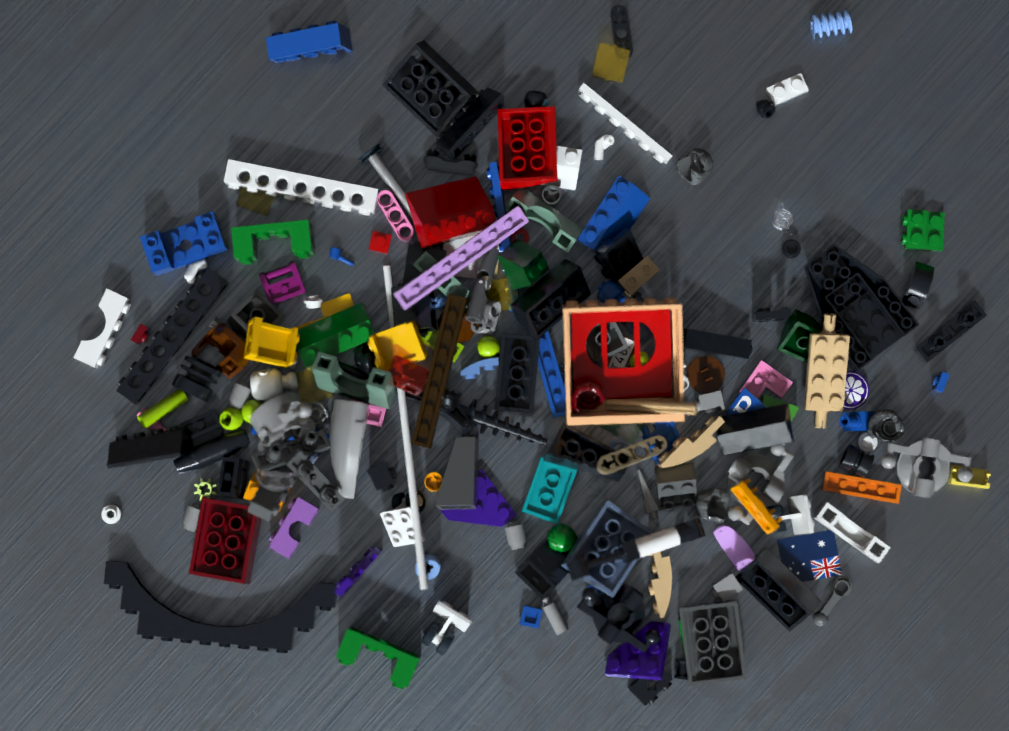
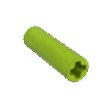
M178 389L138 415L137 418L146 429L186 403L188 398L182 390Z

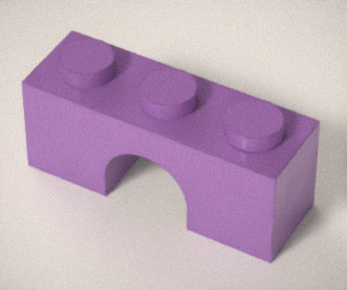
M301 497L291 501L288 507L290 512L287 516L283 515L278 524L281 526L277 533L273 532L268 541L271 543L269 548L288 559L292 557L300 543L291 534L292 525L297 521L310 525L320 509Z

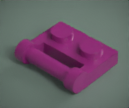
M295 260L289 262L286 266L270 272L259 273L267 299L272 305L306 293ZM292 271L294 276L269 285L268 280Z

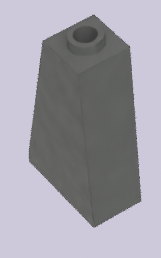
M464 434L462 437H456L436 499V507L439 510L477 509L479 441L473 435Z

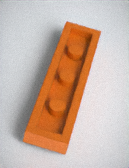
M825 471L822 485L823 491L899 504L902 488L900 484Z

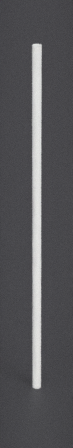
M388 265L383 266L391 328L394 327L391 293L393 283L391 266ZM401 365L395 368L419 583L420 590L428 589Z

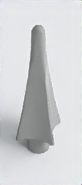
M638 469L637 473L642 488L646 515L650 514L651 520L658 519L657 511H659V508L647 486L642 470Z

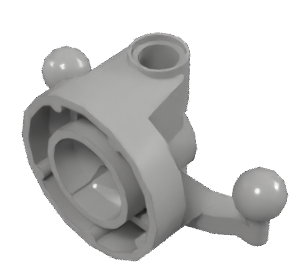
M291 392L278 395L258 407L250 418V422L260 439L258 452L270 448V445L274 442L281 443L292 436L300 438L305 436L309 430L315 431V423L309 417L312 412L311 406L308 403H302L297 394Z
M923 438V440L907 446L888 443L887 453L881 458V464L884 468L891 469L895 466V474L899 483L907 491L914 493L915 496L931 498L934 492L939 491L947 483L950 475V462L963 464V467L958 471L960 481L969 482L973 477V472L970 469L971 458L952 455L950 451L940 444V440ZM893 452L899 453L897 460L893 455ZM922 456L929 457L932 460L934 470L928 476V480L918 477L920 475L919 464L923 461L921 459Z
M785 444L770 447L774 455L784 456L779 465H776L770 458L761 454H747L740 458L737 457L728 469L727 486L731 496L738 503L742 504L731 491V488L744 481L750 470L752 472H760L764 476V480H767L763 490L760 492V489H757L753 493L754 496L761 499L765 507L779 502L786 491L784 488L783 472L794 457V454L786 450ZM733 505L728 510V516L731 520H741L749 525L753 519L749 511L745 516L740 506Z

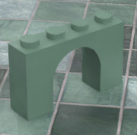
M318 352L312 366L317 388L390 409L396 394L390 372L373 368L369 379L361 380L344 372L340 368L336 356Z

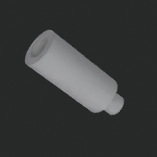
M549 596L542 600L545 605L543 610L556 635L567 631L569 628L555 601L551 602Z

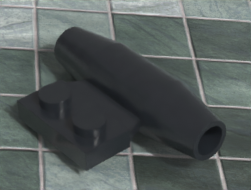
M212 409L179 424L181 428L188 427L193 448L183 456L174 459L173 462L179 474L202 469L222 460V457H230L250 444V440L245 429L222 435L223 427L220 424L219 416L216 409Z

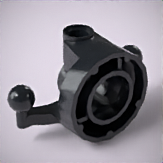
M623 582L614 597L601 590L597 592L593 587H586L583 590V598L577 605V608L593 617L598 631L597 635L608 644L613 642H630L644 653L651 645L659 642L660 634L654 629L646 632V641L644 643L633 634L641 626L645 618V596L633 586ZM622 603L629 608V614L624 620H611L613 619L614 611L621 608Z

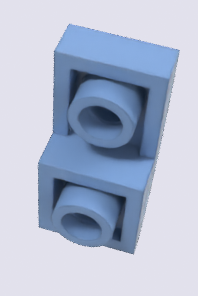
M498 357L481 360L469 365L461 371V376H465V379H476V375H480V367H484V370H495V366H499Z

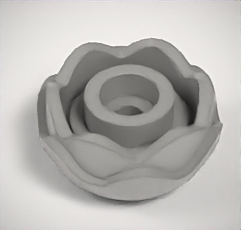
M312 402L309 404L312 408L309 417L314 421L315 426L322 425L328 418V410L323 403Z

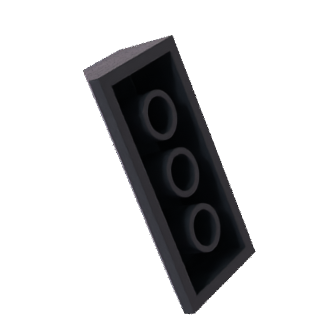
M564 259L510 304L518 322L534 340H538L563 318L562 304L573 300L578 301L580 304L591 293L581 267Z
M181 425L169 427L170 430L167 431L159 428L151 430L152 433L149 434L141 431L134 433L132 437H127V434L116 436V440L109 443L108 469L183 456L192 450L188 427L181 428Z
M766 547L756 555L754 561L745 566L735 576L736 580L789 632L812 615L821 603V600Z

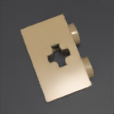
M646 256L618 280L617 283L630 297L660 270Z

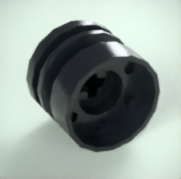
M186 355L184 360L191 363V366L188 367L181 364L180 367L187 371V374L177 373L171 385L208 402L213 390L207 384L208 382L217 384L218 381L212 379L211 376L214 374L221 377L222 373L214 365L200 358Z

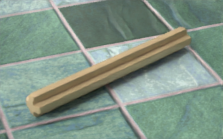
M618 399L606 401V409L609 411L692 415L698 411L696 403Z

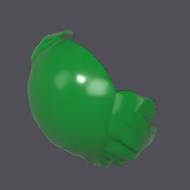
M557 524L552 529H549L547 539L550 548L553 550L567 552L576 543L577 535L572 527L566 524Z

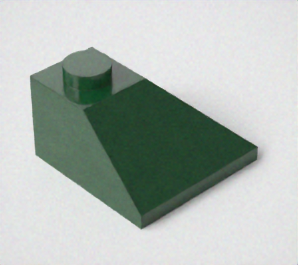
M795 309L784 325L777 350L808 363L810 333H820L823 327L812 316Z

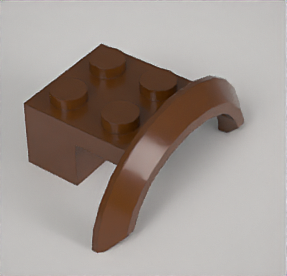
M218 323L192 349L191 357L196 358L209 343L223 355V358L215 368L231 379L249 362V359L244 358L246 342L242 341L233 330L227 328L228 323Z

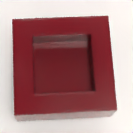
M140 324L130 340L139 345L142 342L145 343L150 336V333H148L150 328Z

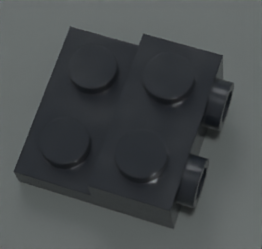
M624 228L613 239L607 237L594 248L596 253L594 259L602 265V275L606 279L616 282L644 259L631 230L628 228Z
M414 241L413 245L409 244L403 283H409L421 274L413 264L425 251L437 261H440L446 256L447 250H443V246L434 245L432 248H421L420 242Z

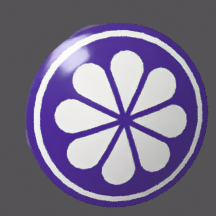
M847 371L844 409L850 410L862 406L869 396V385L866 379L861 374L853 371Z

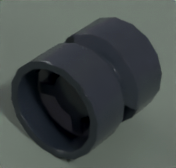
M849 444L842 455L839 467L847 471L853 469L856 475L865 478L873 463L874 455L868 452L860 453L859 448Z

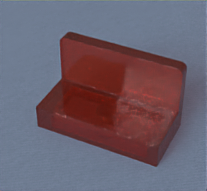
M395 355L387 372L392 374L395 387L417 396L424 389L429 370Z

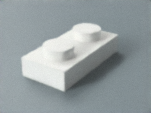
M801 73L765 89L775 106L809 91Z

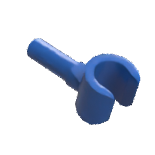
M334 247L330 249V258L353 266V261L340 256L341 249Z

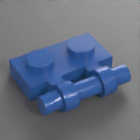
M674 421L654 422L652 424L655 431L650 432L648 426L640 428L643 433V440L657 435L664 437L667 441V447L664 452H669L673 448L672 444L680 437ZM656 444L649 447V449L651 450L652 448L656 447ZM660 454L653 457L656 464L660 461L658 459Z

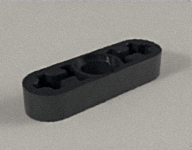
M616 5L610 12L615 54L619 60L626 61L633 54L628 12L623 5ZM617 10H620L621 13H624L621 16L622 23L615 26L614 23H618V17L614 16ZM624 28L627 31V35L624 38H619L616 35L617 29ZM617 42H625V49L630 51L627 52L626 56H623V53H619L622 49V44H617Z

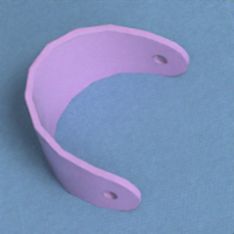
M721 525L713 532L715 538L738 571L755 560L756 556L752 548L737 531L728 525Z

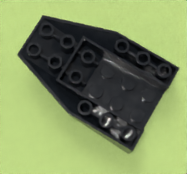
M836 244L803 267L822 324L824 325V313H828V315L830 313L836 314V333L848 334L850 336L848 363L854 372L859 371L871 362L873 358L919 326V323L885 278Z

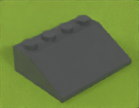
M737 601L715 602L679 608L689 686L747 679Z

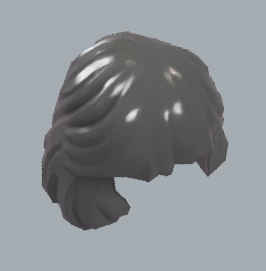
M692 149L687 156L677 160L675 163L677 165L676 171L689 184L698 185L711 173L713 166L712 157L705 149Z
M878 410L868 422V436L872 439L878 436L880 440L891 443L895 442L905 433L902 419L893 410Z
M716 488L700 492L695 505L697 515L706 520L723 524L727 517L729 490Z

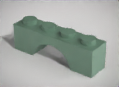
M525 188L518 189L505 208L509 212L514 207L519 206L527 219L537 221L545 226L552 236V243L567 253L577 242V239L584 230V228Z

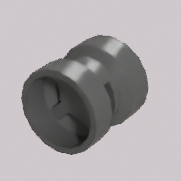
M555 185L546 186L542 191V200L550 206H555L559 203L561 199L560 189Z

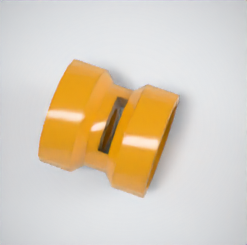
M431 472L425 477L424 484L428 490L438 491L440 490L443 477L439 473Z

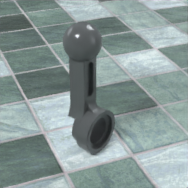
M840 576L834 580L832 596L822 610L817 611L813 615V621L816 625H826L828 615L839 599L851 592L852 582L848 577ZM844 582L848 585V589L844 592L839 591L837 584Z

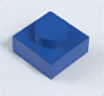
M943 371L935 374L932 380V385H934L932 390L938 393L943 392L950 374Z
M524 605L520 625L538 629L542 609Z

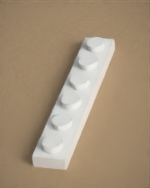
M585 83L582 84L579 88V96L588 103L590 101L595 105L594 109L601 115L605 113L610 117L609 121L614 126H621L625 130L624 134L630 139L635 138L638 140V145L645 151L649 149L658 162L666 164L669 162L673 155Z

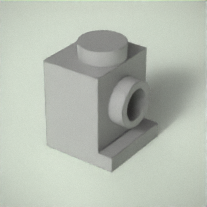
M721 390L699 395L697 400H695L697 412L705 410L707 414L716 412V407H719L720 411L725 409Z

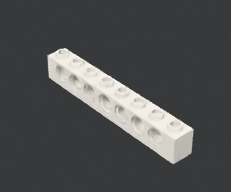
M228 159L224 183L228 184V188L239 190V187L247 188L246 191L251 193L263 191L266 192L265 195L276 197L278 194L283 195L286 200L295 201L298 198L303 199V203L314 205V202L322 203V207L333 208V206H338L340 210L351 212L352 209L358 210L359 214L370 216V213L375 214L377 195L379 193V189L230 159ZM243 173L250 174V179L247 182L241 181ZM268 177L269 182L267 185L262 186L259 184L260 178ZM281 180L288 182L285 189L278 188V183ZM305 184L306 191L298 193L296 190L297 186ZM324 188L325 194L317 197L315 195L316 189ZM341 191L344 193L343 199L335 200L334 194ZM361 195L363 197L362 202L354 204L352 202L354 196Z

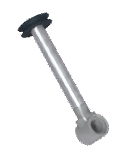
M381 143L366 151L358 160H362V164L370 161L412 219L405 196L406 191L379 156V153L384 149L380 147Z

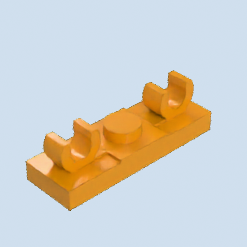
M751 479L734 485L731 491L766 534L780 527L777 523L781 522L782 518L779 517L775 520L772 517L776 510L768 511L765 508L764 502L754 496L753 493L756 492L757 487L748 488L747 484Z

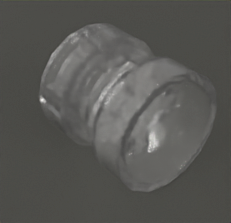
M786 209L777 211L772 217V224L778 230L787 229L793 221L791 212Z

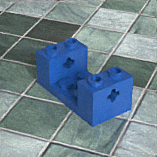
M211 211L194 217V222L163 233L155 231L141 236L140 240L152 273L159 276L201 259L229 251L217 215ZM184 240L191 241V248L189 250L182 249L181 243Z

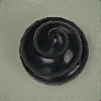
M765 99L756 102V110L760 117L770 118L774 114L776 107L773 101Z

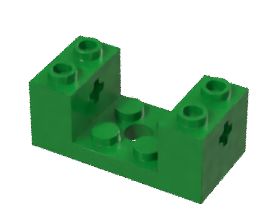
M309 220L231 227L234 258L242 263V265L253 264L254 260H258L256 237L259 240H268L270 236L276 235L278 238H287L290 234L292 253L295 256L299 257V259L310 258V255L315 254L312 224Z
M352 626L347 628L336 654L339 663L346 666L354 665L363 644H365V648L370 651L384 652L383 656L392 660L395 657L398 658L390 681L393 682V686L399 689L409 686L420 660V655Z

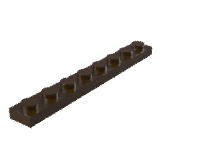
M448 294L411 442L413 445L429 449L432 447L468 298Z

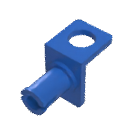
M876 411L843 412V416L839 419V424L843 427V431H868L869 417H872Z

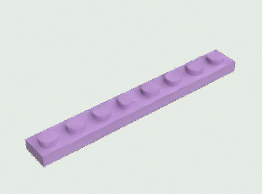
M519 206L514 207L393 293L402 308L406 310L529 222Z

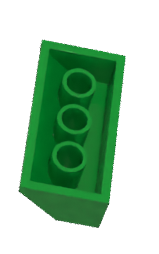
M361 302L298 329L300 338L296 346L305 368L314 364L318 352L335 356L367 342L370 335L374 334L375 331Z

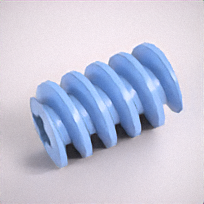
M846 9L842 11V14L839 11H835L834 15L832 12H828L827 16L821 13L819 18L816 14L812 15L811 33L813 39H815L816 33L822 38L823 32H826L829 37L832 30L835 36L838 34L839 29L842 34H845L846 28L852 33V21Z
M426 554L424 555L425 565L426 562H429V565H433L430 572L426 569L427 580L435 578L440 572L441 563L436 556ZM416 562L415 570H416L417 575L419 576V574H418V566H417V562Z

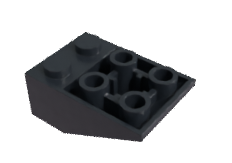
M546 539L515 571V574L543 600L569 573L561 564L570 551L560 552L553 550L549 546L548 539Z

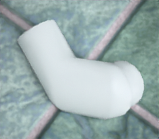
M605 134L595 142V160H603L604 150L614 143L612 135Z
M204 258L189 264L184 273V278L188 283L196 282L197 272L208 267L206 259Z

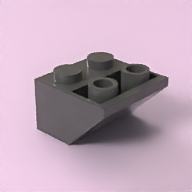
M693 463L679 464L666 468H654L659 511L696 505L697 488Z

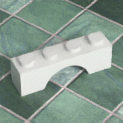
M106 288L98 305L105 315V328L97 338L81 341L74 355L75 359L94 368L103 365L106 359L104 354L107 348L110 349L114 343V333L120 330L123 323L121 319L124 314L128 313L131 307L129 303L131 299Z
M823 502L813 517L876 563H880L891 548L874 535L856 525L828 502Z

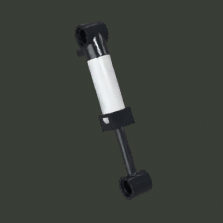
M700 518L619 544L617 545L619 549L617 552L590 561H586L583 556L566 562L573 581L590 575V568L622 558L624 564L706 535Z

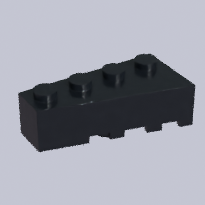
M566 422L561 426L543 461L618 482L628 468H623L608 475L599 473L596 468L598 460L602 456L616 450L577 428L567 425ZM619 454L618 460L621 463H627L628 457L624 454ZM614 458L610 463L603 461L602 468L606 467L608 469L614 463Z

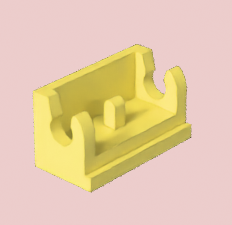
M950 465V475L947 484L990 489L988 478L991 476V472L988 470L970 467L973 472L972 479L969 482H962L958 478V471L963 466Z

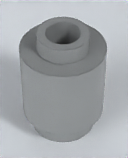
M242 381L239 384L235 383L228 398L230 400L228 405L242 410L243 405L249 400L252 393L250 384Z
M192 503V506H187L182 521L184 523L182 528L196 532L201 505Z
M519 521L507 523L508 527L505 528L508 546H511V550L526 547L527 538L524 525L519 524Z

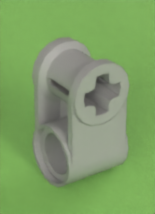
M487 299L482 322L479 323L481 326H476L477 323H471V330L475 333H481L483 336H492L501 313V304Z

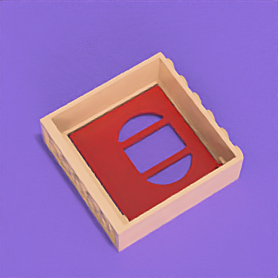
M665 297L664 301H657L656 298H644V301L638 302L634 298L625 299V302H617V299H607L605 303H598L597 300H586V303L579 304L578 301L573 300L562 304L567 425L684 421V414L609 411L606 409V401L609 399L684 402L682 304L679 300H676L675 297ZM670 309H672L674 397H672ZM569 312H571V323H572V350L570 349V316H569ZM608 322H633L634 367L608 368ZM640 322L650 328L655 338L654 353L643 366H641ZM597 324L601 325V367H598L591 361L586 351L588 334ZM571 361H573L574 389L581 381L588 380L596 382L603 389L605 401L597 409L592 411L590 409H581L582 413L573 411L571 405Z

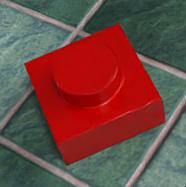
M373 231L369 250L388 254L392 235Z

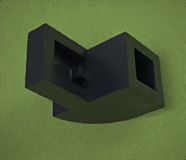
M915 262L909 276L908 286L901 300L904 305L920 309L924 298L928 295L933 280L934 267Z

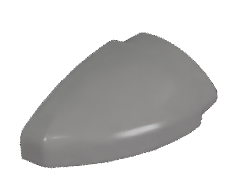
M334 399L330 419V456L334 480L342 497L355 499L370 405Z

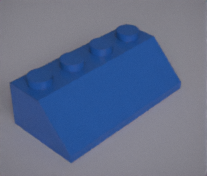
M619 175L577 239V242L595 253L594 248L607 237L613 239L624 228L631 229L650 198L637 186Z

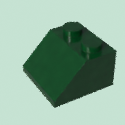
M519 239L514 240L497 255L513 290L532 285L549 269L542 252Z

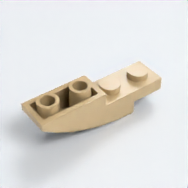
M710 416L704 422L705 426L701 430H696L691 435V440L686 437L682 439L679 437L672 444L673 448L669 452L665 451L658 458L660 461L657 465L661 468L671 467L700 455L717 441L712 434L725 421L720 416Z
M661 552L649 555L653 556L654 563L651 564L653 575L657 574V578L650 579L651 584H648L650 596L654 595L656 602L652 603L654 614H658L660 618H663L671 597L672 569L670 557L668 555L662 557Z

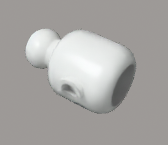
M268 368L254 371L250 375L251 391L253 398L256 400L267 402L283 394L286 388L290 390L298 388L295 372L281 375L279 369Z

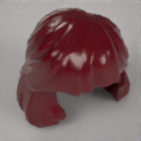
M589 380L578 383L571 395L572 409L576 413H582L581 409H590L591 411L597 409L605 401L603 389L596 382Z

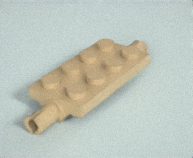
M824 313V325L820 333H810L804 409L816 411L815 428H821V426L822 428H827V412L843 411L850 336L848 334L836 333L835 321L837 315L830 313V315Z

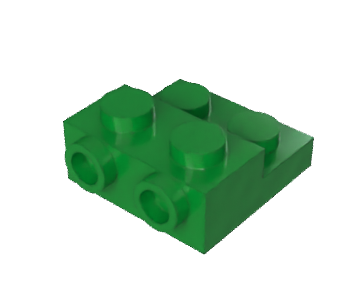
M927 210L905 211V214L902 215V225H905V230L901 235V244H904V249L943 251L945 212H927Z

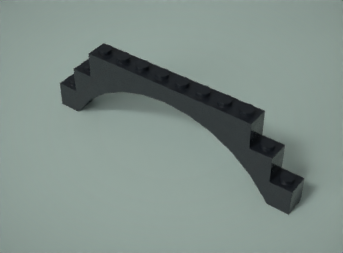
M108 560L105 566L104 584L109 585L111 589H120L123 586L120 609L125 610L127 614H137V611H139L137 635H142L143 639H154V636L161 637L162 641H173V638L180 639L181 643H192V640L200 641V645H211V642L219 643L220 647H230V644L238 645L239 649H249L250 646L257 647L258 651H269V648H273L278 653H288V650L293 649L295 627L301 632H309L310 629H314L317 606H320L319 610L331 611V608L336 607L337 594L335 593L337 589L335 587L336 583L318 582L298 603L277 616L262 622L242 626H217L198 622L180 615L158 601L141 583L129 562Z

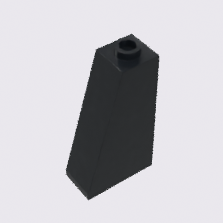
M682 329L683 350L737 359H749L752 353V340L693 329Z

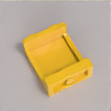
M254 317L248 321L244 358L288 368L297 359V352L295 351L300 338L298 327L289 329L264 323L262 318Z
M415 319L371 334L368 340L369 349L371 352L374 351L376 356L374 359L377 369L383 371L416 360L421 361L428 356Z

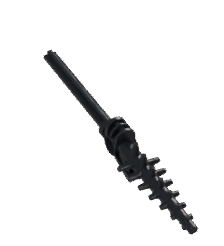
M338 361L340 368L347 374L361 380L369 379L370 375L365 374L359 368ZM393 381L396 394L398 395L397 384L395 381ZM404 385L406 398L421 403L424 392ZM446 387L440 416L445 418L460 433L468 434L471 431L472 423H475V426L481 425V434L485 432L486 428L493 429L492 436L494 437L498 432L505 433V439H508L509 436H516L518 442L521 439L529 441V444L534 442L541 444L542 447L546 446L548 439L542 437V434L536 435L531 432L530 428L527 430L521 429L519 422L515 426L510 424L508 416L505 417L504 421L499 420L498 411H495L492 416L487 415V405H484L480 412L475 410L476 399H473L469 407L460 404L462 393L459 392L457 394L455 390L451 392ZM444 405H450L451 408H445Z

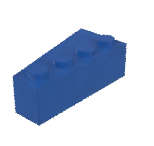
M328 21L323 26L310 25L308 29L304 30L300 28L291 29L290 33H272V36L266 37L269 60L275 63L301 59V55L311 58L317 57L319 52L331 55L337 54L339 49L351 52L353 48L350 29L337 23V21Z

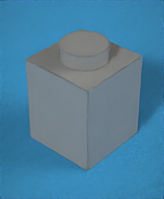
M731 572L711 585L713 587V590H711L717 601L721 599L722 602L743 590Z

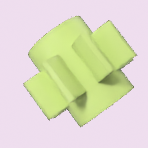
M200 478L201 483L194 484L197 487V491L194 494L201 495V501L202 497L211 499L212 494L217 495L214 488L218 485L211 484L212 478H209L207 482ZM208 485V489H210V492H206L205 494H203L204 490L201 489L202 486Z

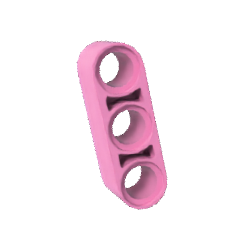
M388 190L381 191L377 195V202L398 238L403 242L411 241L414 237L412 225L394 195ZM388 195L391 197L390 203L382 204L381 198ZM399 212L401 217L399 220L393 221L390 218L391 214ZM403 228L411 230L408 237L400 235V231Z

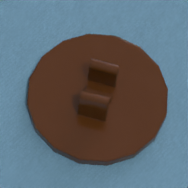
M711 356L697 357L690 363L687 369L689 385L699 393L715 392L724 382V368L717 359Z

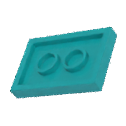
M541 457L522 512L558 524L577 470L543 461L544 458Z

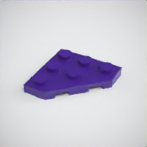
M483 470L478 472L477 509L441 510L444 516L451 521L499 527L504 526L517 516Z
M378 546L370 547L363 554L365 558L362 562L357 561L350 568V575L342 577L337 582L335 593L339 597L343 596L382 550Z
M650 622L634 636L644 643L646 641V632L654 629L660 634L659 642L651 645L645 653L630 642L623 643L608 655L605 675L607 677L662 680L671 629L670 623Z

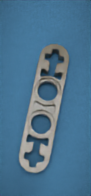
M659 435L602 456L598 460L596 468L603 475L611 474L663 453L667 447V441ZM655 441L662 444L660 449L658 447L649 449V447L655 444ZM637 447H642L645 450L644 456L641 457L636 454L635 450ZM618 455H627L628 462L621 463L618 460ZM614 458V463L608 469L606 467L602 468L603 461L610 463Z

